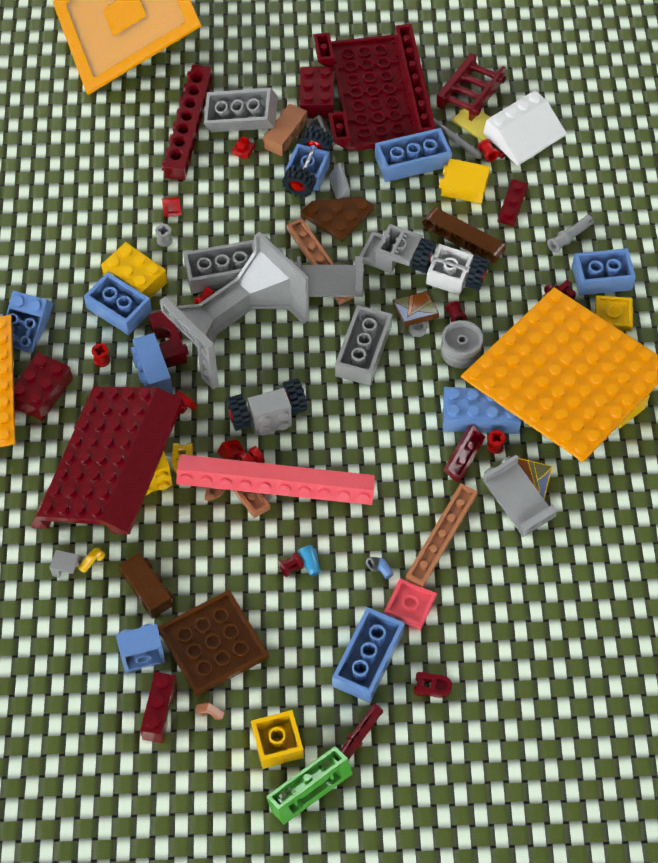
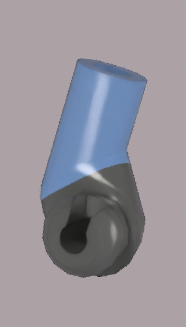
M368 557L366 559V566L371 570L381 571L385 579H389L394 575L385 559L379 557Z

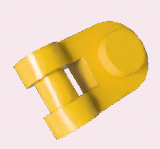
M173 443L172 467L176 474L179 453L193 455V443H187L186 445Z

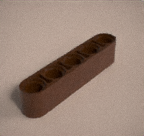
M432 208L422 221L423 226L427 230L477 256L489 259L491 263H496L506 250V246L502 241L438 208Z

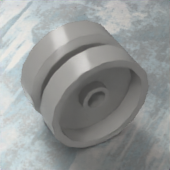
M463 320L451 322L447 325L442 333L441 356L443 360L452 367L462 369L474 364L481 356L483 334L480 328L472 322Z

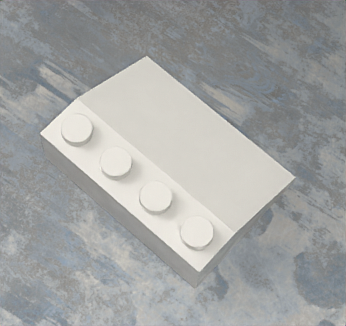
M534 90L487 119L483 134L519 166L566 136V131L548 101Z

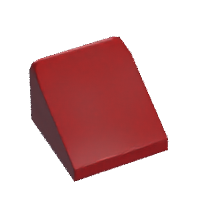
M238 440L222 442L217 451L222 459L238 460L240 454L246 453Z

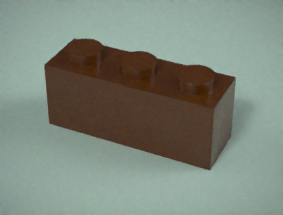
M137 553L119 564V569L125 581L153 619L173 607L171 600L173 595L168 587L164 588L161 583L163 581L157 572L153 573L151 570L152 565L148 558H143L140 553Z

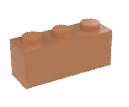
M289 103L286 109L281 111L280 117L275 122V128H271L269 132L267 131L264 134V148L283 156L306 125L307 110Z

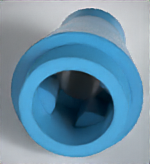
M312 545L299 549L298 554L309 575L312 577L321 573L316 549Z

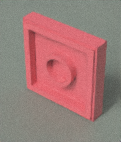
M400 578L384 610V614L421 630L437 597V593Z

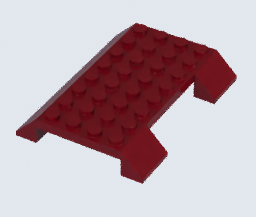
M412 24L395 25L394 35L331 41L330 32L313 34L318 62L326 67H334L342 112L328 113L333 142L349 151L375 149V143L436 129Z
M93 386L31 527L49 529L51 522L106 525L114 534L130 535L184 401L157 387Z

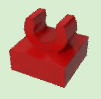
M242 136L233 147L232 154L248 160L255 149V143L250 142L249 138Z
M179 197L162 198L164 218L182 216Z
M179 389L174 394L184 401L180 409L181 414L187 410V407L194 411L198 406Z

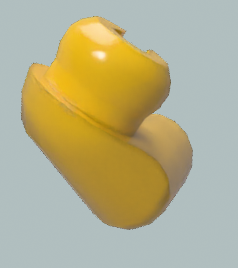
M94 548L81 561L78 569L86 573L96 560L101 561L104 559L105 552L101 548Z

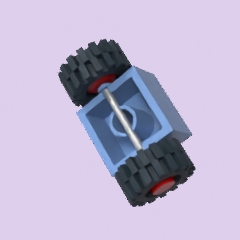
M310 126V128L307 127L304 130L299 142L300 144H296L286 167L282 186L285 187L286 191L289 190V194H295V197L298 195L300 198H303V196L308 197L313 190L319 191L329 169V151L333 144V138L331 134L328 135L329 132L327 130L323 131L324 128L322 127L319 129V126H315V128Z

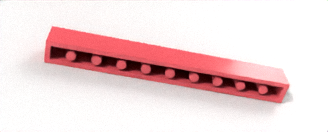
M180 454L176 484L372 505L375 475Z

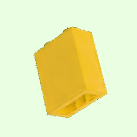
M449 158L448 165H444L443 175L445 176L440 179L439 188L442 189L441 196L482 204L489 179L490 166Z

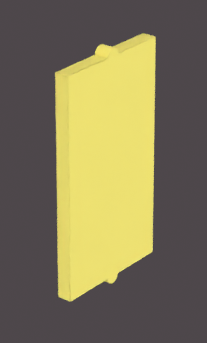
M463 109L452 119V122L480 141L488 139L483 134L486 121L490 116L481 111L478 116H475L470 121L469 111Z

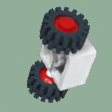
M421 238L412 261V269L423 273L427 272L426 284L458 295L461 294L464 284L465 287L478 291L481 289L488 270L489 259L477 255L474 256L473 254L439 244L435 253L436 242Z

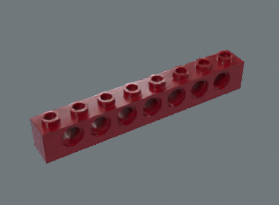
M192 64L191 71L187 73L188 82L184 84V96L180 98L181 107L177 109V121L173 122L174 132L169 137L170 146L166 148V160L162 161V171H164L165 178L186 180L206 106L207 92H210L213 80L212 67Z

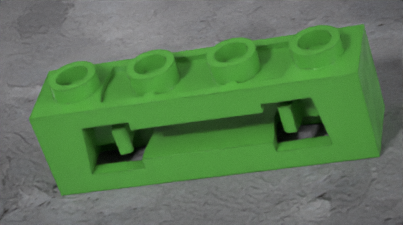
M334 746L266 796L272 813L285 825L353 774L349 760ZM328 760L329 766L327 767L322 763ZM289 787L293 790L291 794L287 790ZM285 791L287 797L281 799L279 795Z

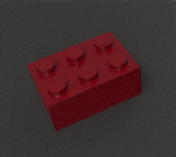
M300 67V108L307 110V119H313L318 115L323 119H329L328 113H334V67Z
M38 352L14 384V408L43 421L73 380L70 367Z

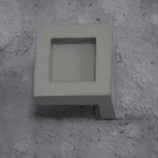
M56 550L49 567L52 576L60 578L62 572L73 574L81 560L78 554Z

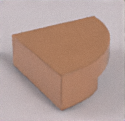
M206 487L205 501L219 498L226 490Z
M210 703L197 704L195 708L196 713L202 716L205 713L210 714L215 720H220L224 716L223 711Z

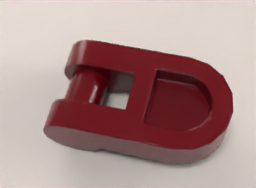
M425 672L416 673L415 680L417 685L414 687V695L445 698L451 694L452 682L448 677ZM425 683H432L431 687H425Z

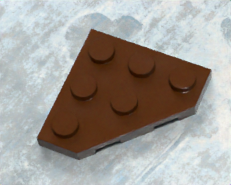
M362 197L311 201L301 211V217L340 242H343L374 211L375 205Z

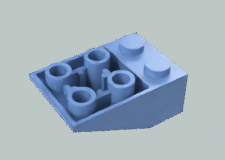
M17 291L12 292L6 315L12 316L13 348L30 353L34 352L50 319L54 305L53 302Z

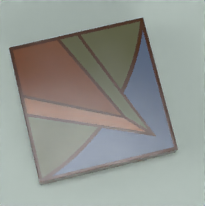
M427 291L392 300L393 306L404 327L439 318V312Z

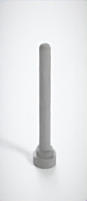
M434 118L436 129L441 128L444 135L475 158H482V153Z

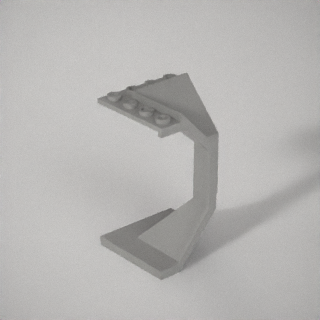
M258 232L254 235V252L233 281L199 304L175 306L165 296L160 300L161 311L197 346L201 378L212 389H215L219 386L214 346L217 335L253 309H286L305 324L309 321V277L304 270L301 271L292 259H288L279 247L276 248L267 236Z

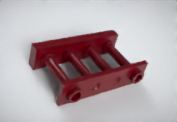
M470 53L437 94V107L443 109L446 104L451 103L468 110L469 120L472 121L475 116L480 114L481 109L498 87L504 84L507 77L505 74L506 67L502 66L496 73L479 66L476 63V55ZM476 71L492 78V80L487 83L470 76V74ZM469 82L484 90L479 94L462 87V84ZM459 92L476 100L471 105L453 96Z

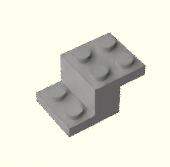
M389 224L384 235L372 231L360 256H363V264L389 273L393 272L397 262L410 266L423 235Z

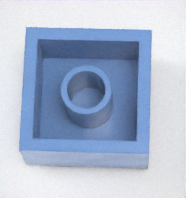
M145 624L138 629H125L116 634L125 673L166 663L157 624Z

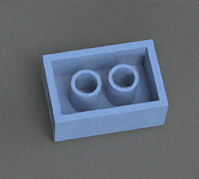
M628 248L574 254L572 270L579 296L633 289L636 276Z
M109 272L84 295L86 308L127 335H130L152 312L149 297Z
M152 333L132 339L134 347H131L135 368L138 369L140 382L143 383L144 387H157L173 395L171 377L155 334Z

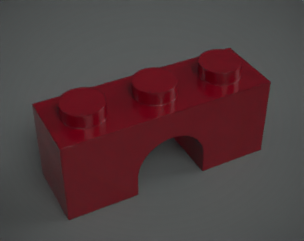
M162 311L149 314L150 328L152 333L155 334L156 339H169L159 344L167 368L186 363V355L189 352L187 345L182 344L183 335L181 330H177L176 325Z
M160 672L154 673L140 729L142 740L164 743L168 726V710L170 703L173 704L177 688L175 675Z

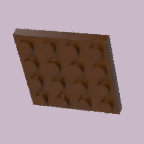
M230 589L158 626L162 639L195 697L269 658V654Z

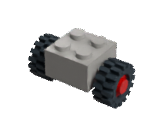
M298 378L283 382V388L247 398L248 406L245 404L242 394L226 398L229 415L235 431L249 428L252 425L255 436H264L270 432L285 430L291 427L292 415L305 412L308 408L304 389Z

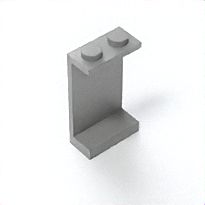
M297 256L296 266L301 271L304 270L309 277V297H363V256H355V265H301V256Z
M517 455L512 458L508 456L501 461L499 466H492L484 472L483 482L521 536L525 537L555 518L557 510L553 505L549 507L518 464L519 457Z

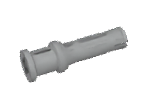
M586 215L566 231L558 232L556 237L550 238L547 241L549 249L553 253H558L560 248L569 245L574 237L593 225V218L590 215Z

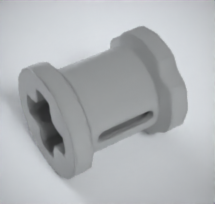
M167 224L157 226L155 229L158 236L157 244L160 247L170 246L173 242L171 227Z

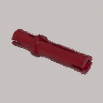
M372 704L353 733L346 737L347 741L340 751L348 760L356 749L362 746L363 739L372 729L380 715L383 714V709L378 705Z

